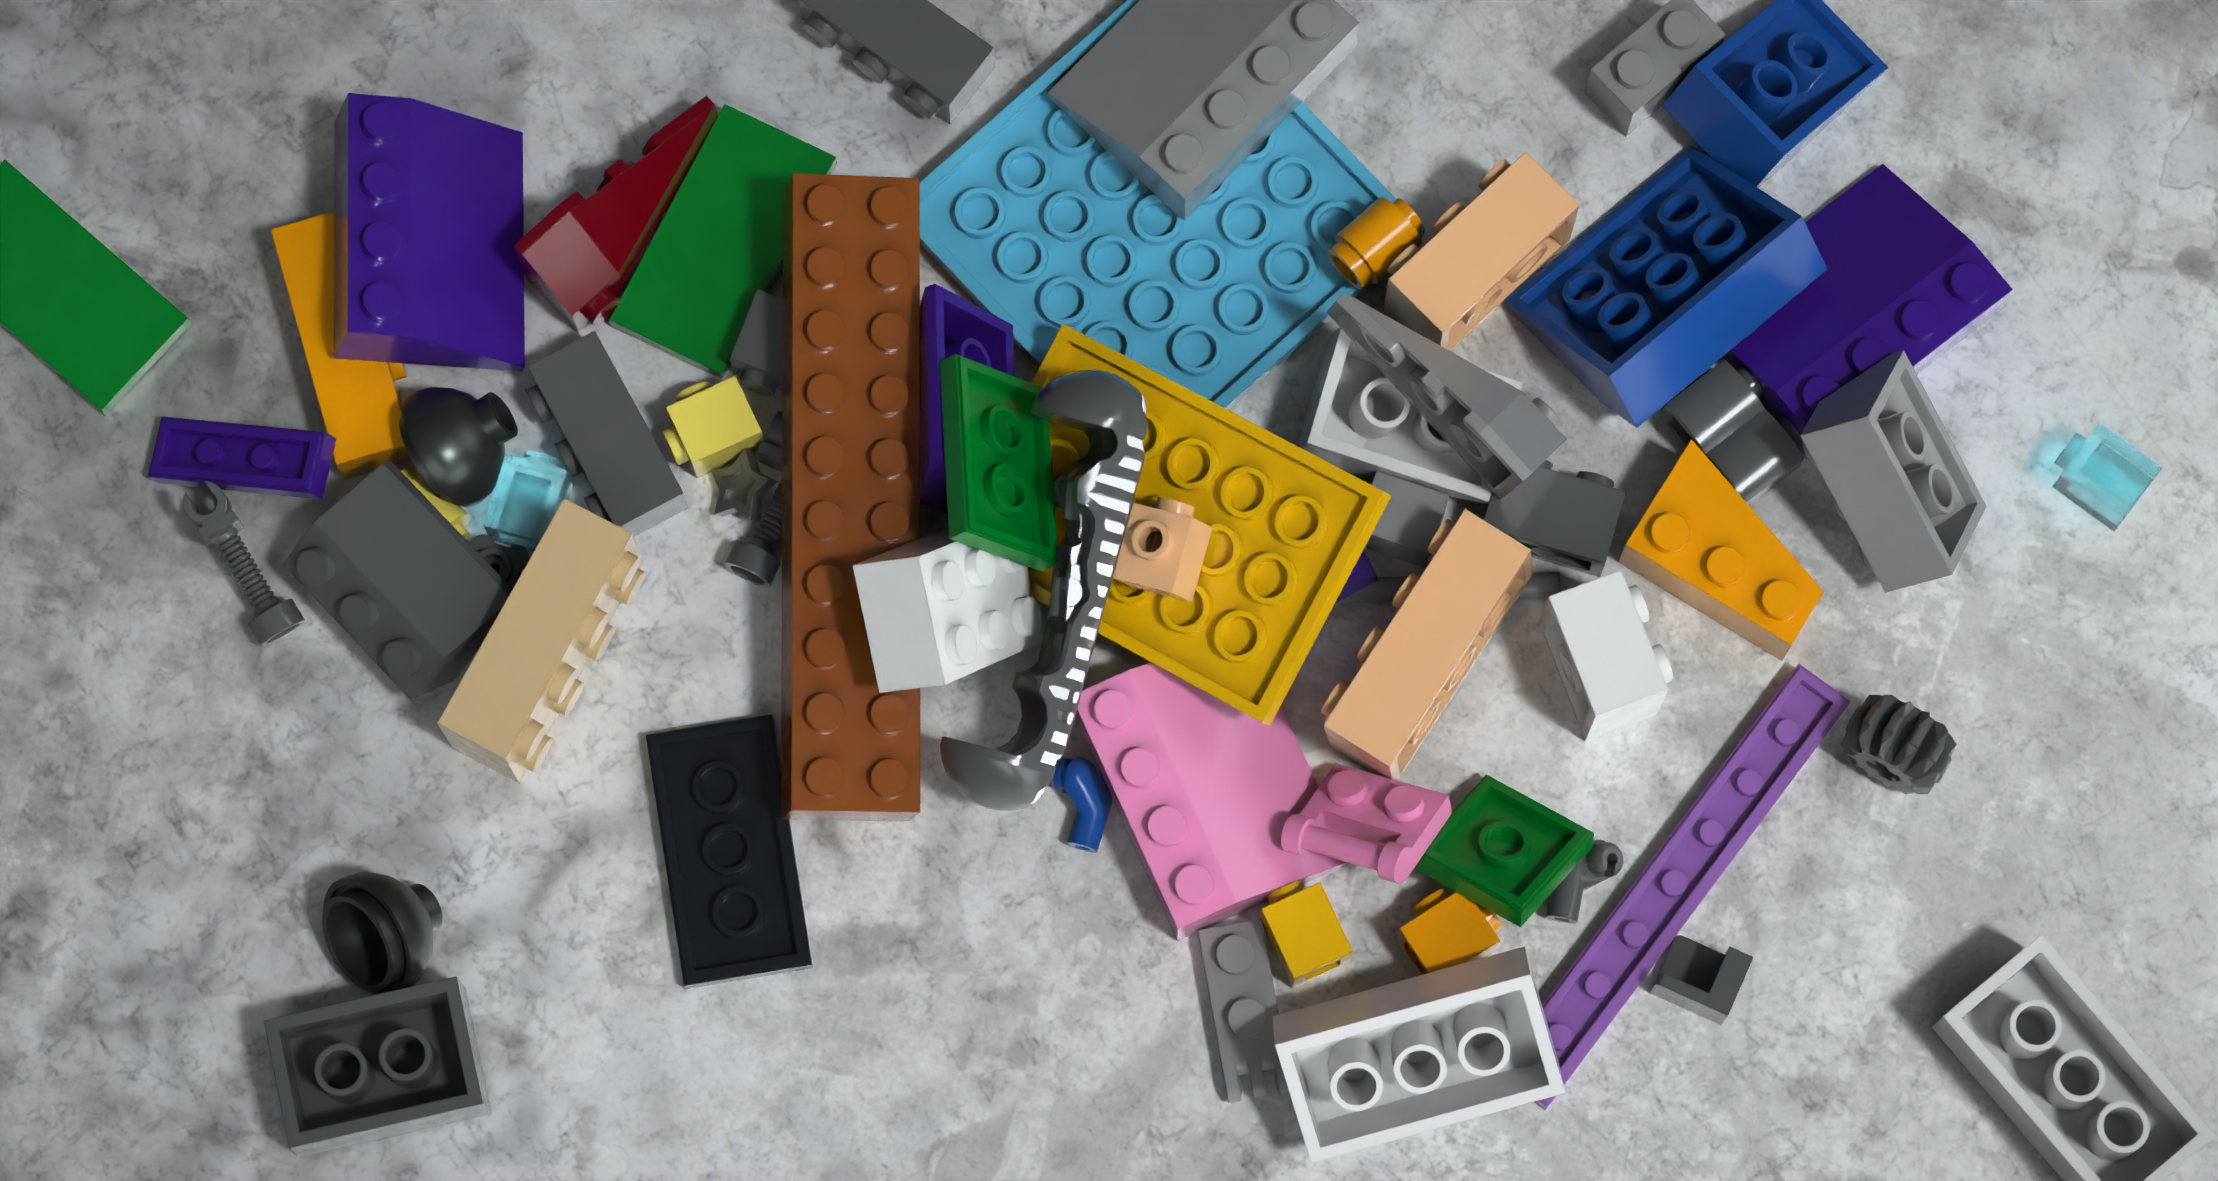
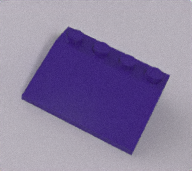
M348 93L334 122V358L522 372L525 368L524 271L514 245L524 236L523 132L412 98Z
M1882 164L1805 222L1825 262L1827 270L1722 358L1730 363L1735 370L1740 366L1746 368L1755 377L1764 392V397L1760 399L1764 408L1775 419L1780 415L1787 418L1801 435L1820 401L1892 353L1901 350L1905 351L1916 374H1919L2001 311L2013 289L1972 240ZM1802 446L1800 448V451L1803 454V456L1807 459Z

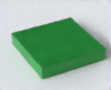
M1486 774L1452 811V814L1414 869L1513 924L1522 927L1593 848L1594 832Z

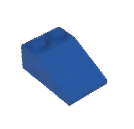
M1775 0L1696 64L1662 105V108L1715 161L1759 188L1888 69V66L1822 0Z

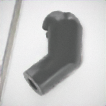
M1593 840V848L1550 894L1546 918L1563 923H1577L1583 891L1609 877L1617 875L1622 869L1623 854L1619 847L1604 840Z

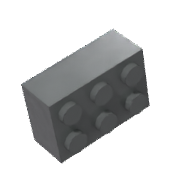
M457 976L263 1020L288 1146L300 1158L492 1114L466 988Z

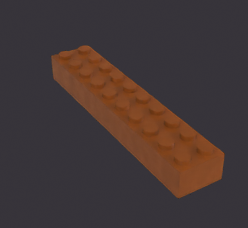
M793 173L783 189L781 819L910 821L920 813V688L879 693L853 565L920 539V178Z

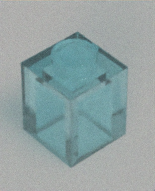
M2099 423L2088 439L2076 432L2054 463L2064 471L2052 487L2109 529L2115 531L2162 467Z
M525 451L523 458L505 454L483 525L493 541L510 546L521 545L526 550L535 551L563 499L569 500L572 491V481L568 471L560 468L562 464L560 460L535 451Z

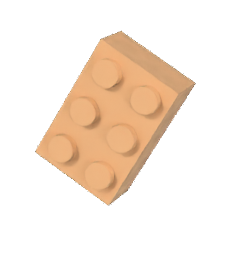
M1527 152L1522 154L1512 165L1506 159L1495 165L1478 185L1483 191L1467 207L1460 201L1451 206L1433 226V229L1438 234L1421 249L1415 244L1410 245L1391 263L1387 271L1392 276L1384 287L1386 290L1383 308L1384 315L1445 349L1452 351L1504 303L1507 297L1521 287L1570 241L1580 204Z

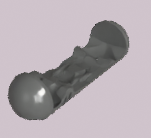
M1092 369L1060 375L1041 390L1031 407V414L1060 425L1084 431L1089 439L1090 448L1084 458L1070 463L1053 478L1054 505L1062 509L1063 519H1067L1068 526L1065 543L1057 546L1058 565L1053 566L1048 619L1038 661L1033 667L1022 672H1016L1012 686L1020 700L1022 712L1017 733L1009 742L996 749L942 736L940 743L941 760L949 780L968 799L988 809L999 811L1019 810L1028 808L1037 802L1042 796L1045 787L1052 782L1056 770V761L1065 753L1145 459V451L1142 445L1148 428L1145 399L1140 390L1130 382L1110 372Z

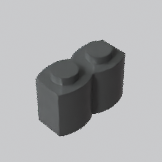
M1723 360L1665 404L1661 416L1680 443L1686 448L1692 439L1747 504L1750 505L1799 468L1805 458L1800 451V448L1803 446V440L1797 429L1787 418L1780 415L1775 419L1760 402V399L1764 397V392L1755 377L1743 366L1735 370L1730 363Z

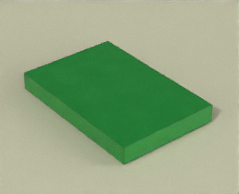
M957 354L940 361L949 539L1039 571H1044L1058 565L1049 420L1030 413L1033 401L1043 387Z

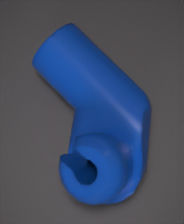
M1081 757L1074 759L1064 758L1055 765L1056 770L1052 783L1054 788L1068 794L1077 809L1067 844L1082 851L1097 853L1112 806V796L1093 763Z

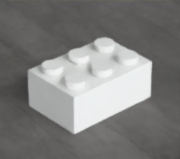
M949 527L853 565L879 693L947 685L1035 646L1043 640L1041 634V609L1034 599L1028 566L949 539Z

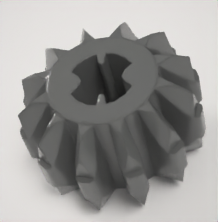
M1868 695L1864 703L1857 707L1845 728L1846 734L1841 742V746L1845 753L1850 756L1851 762L1868 772V777H1875L1882 781L1886 787H1896L1904 794H1929L1935 783L1940 782L1952 761L1951 755L1957 745L1953 737L1948 733L1946 726L1931 718L1929 712L1921 711L1910 701L1902 702L1893 695Z

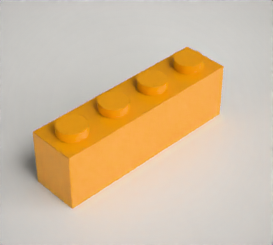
M334 211L271 229L328 434L336 438L333 455L342 476L346 480L373 472L382 463L389 460L394 465L411 461L399 428L403 403L396 380L407 378L404 363L334 358Z

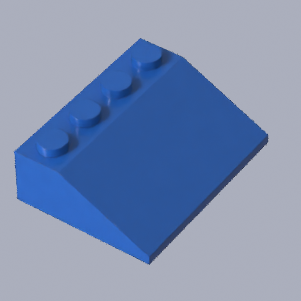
M1690 146L1507 297L1504 303L1507 309L1601 403L1637 428L1649 417L1657 413L1697 377L1705 373L1744 338L1753 333L1792 298L1800 294L1810 283L1824 273L1827 267L1801 215L1694 146Z

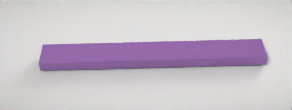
M1801 664L1796 666L1542 1004L1564 1085L1851 702ZM1556 1096L1538 1100L1535 1103L1546 1110Z

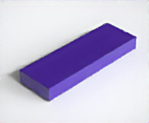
M161 417L148 477L161 484L208 488L205 481L219 486L221 490L322 500L336 438L326 432Z

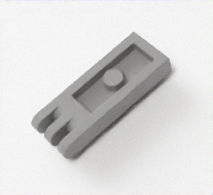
M1262 919L1198 930L1228 1103L1241 1101L1242 1089L1237 1075L1249 1074L1254 1099L1267 1097L1263 1071L1272 1069L1275 1070L1274 1079L1279 1094L1289 1093L1274 1042L1272 1016L1279 1015Z

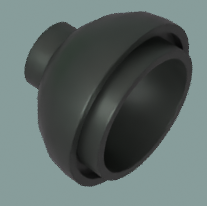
M429 387L411 394L404 399L402 404V416L399 421L401 437L411 461L429 487L442 499L451 503L456 502L467 508L474 507L489 496L495 489L503 472L505 460L504 443L518 434L514 417L503 400L493 392H489L477 400L472 395L453 388Z
M359 872L337 880L328 888L323 904L322 928L329 952L344 975L358 987L377 995L412 987L421 979L432 955L433 932L441 927L443 916L435 895L424 885L416 883L408 887L388 875Z

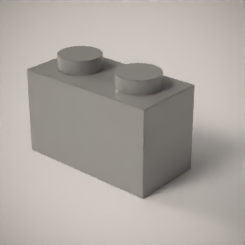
M1670 0L1590 69L1584 93L1627 137L1662 107L1693 67L1723 43L1726 34L1693 0Z

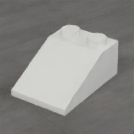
M1339 327L1328 339L1297 446L1359 478L1374 480L1376 471L1448 494L1450 497L1487 504L1492 490ZM1487 371L1521 390L1523 382Z

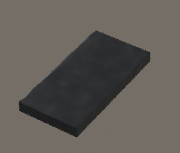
M773 715L646 735L685 989L813 968L790 820L781 819V761Z

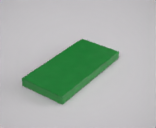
M724 104L625 289L621 302L616 306L609 319L611 326L723 380L731 366L730 356L757 289L769 293L783 267V189L793 173L831 175L837 164L836 156Z
M4 160L0 164V324L106 416L187 330L191 322L181 311L8 161Z

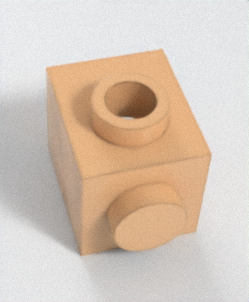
M1158 497L1155 508L1133 503L1113 579L1133 588L1192 602L1212 527L1193 518L1195 507L1182 502Z

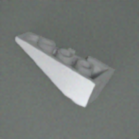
M1343 293L1326 312L1500 500L1529 477L1567 440L1558 430L1562 426L1560 418L1543 400L1536 397L1531 401L1523 391L1354 297Z

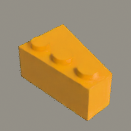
M1692 439L1626 542L1619 559V563L1783 661L1824 593L1820 586Z

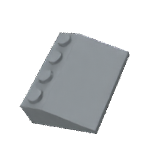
M1139 0L1048 92V97L1185 221L1356 48L1359 22L1335 0Z

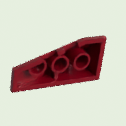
M707 96L653 134L642 149L643 158L635 164L632 161L623 162L621 159L605 170L603 175L605 179L600 183L593 195L585 200L576 191L561 202L514 245L527 281L577 333L589 323L597 326L613 314L616 306L621 302L618 296L625 291L718 117L715 104Z

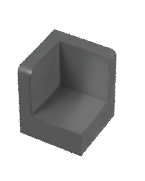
M1678 935L1672 941L1650 994L1722 1025L1729 1015L1753 960V956L1730 946L1725 954H1722L1689 938Z

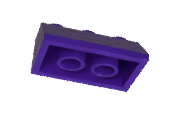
M932 284L925 287L920 303V502L948 515L940 361L957 354L1015 376L1013 325L937 284Z

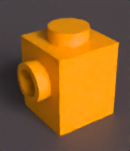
M1441 888L1412 908L1417 917L1400 927L1396 937L1419 974L1423 975L1485 958L1494 953L1500 943V939L1495 932L1500 930L1502 925L1497 915L1457 892L1449 895L1445 888Z

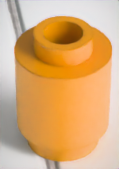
M1379 197L1335 236L1336 244L1327 251V254L1339 273L1357 289H1362L1369 282L1377 284L1389 274L1387 270L1391 263L1410 245L1415 244L1417 247L1422 245L1421 237L1417 231L1423 227V224L1415 211L1402 199L1397 198L1392 203L1385 197Z

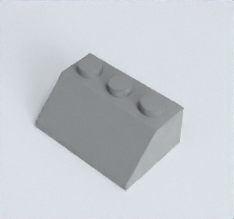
M1901 350L1892 353L1820 401L1800 435L1808 461L1820 471L1831 492V499L1836 513L1842 519H1846L1859 543L1863 563L1870 571H1874L1885 593L1952 575L1987 507L1905 351Z

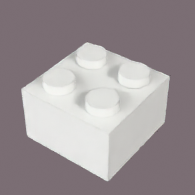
M1622 570L1549 596L1539 622L1585 741L1656 716L1669 690L1666 683L1673 680L1671 665L1662 645L1651 646L1643 623L1649 621L1650 617L1642 592L1636 584L1630 587L1627 586Z

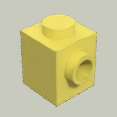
M736 376L714 386H711L709 382L694 384L675 396L676 403L666 407L672 427L662 431L677 465L689 461L696 478L736 461L744 448L756 452L761 442L764 441L762 430Z

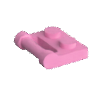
M1336 763L1300 814H1292L1286 820L1281 834V846L1283 850L1301 856L1307 855L1311 851L1376 870L1379 878L1401 884L1410 875L1452 814L1449 795Z

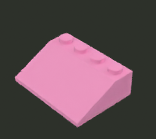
M1152 662L1127 670L1082 690L1075 720L1103 781L1112 796L1114 805L1177 941L1197 933L1198 930L1206 929L1268 901L1267 896L1285 885L1299 880L1306 884L1351 864L1311 851L1307 855L1301 856L1285 851L1281 846V834L1286 820L1292 814H1300L1319 787L1281 706L1271 725H1266Z

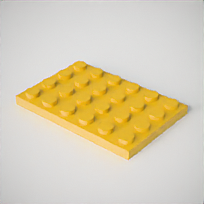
M1062 324L1032 383L1044 388L1060 375L1092 369L1116 374L1130 382L1140 390L1145 399L1147 407L1146 417L1148 420L1145 440L1142 442L1145 459L1133 503L1155 508L1158 497L1182 502L1195 507L1193 518L1212 527L1192 602L1133 588L1112 578L1098 633L1252 718L1270 726L1392 496L1081 332ZM1049 421L1052 474L1054 478L1070 463L1084 458L1089 451L1090 443L1084 431ZM1055 505L1057 546H1061L1065 543L1068 521L1063 519L1062 509ZM1028 567L1034 598L1049 606L1053 567L1044 571Z

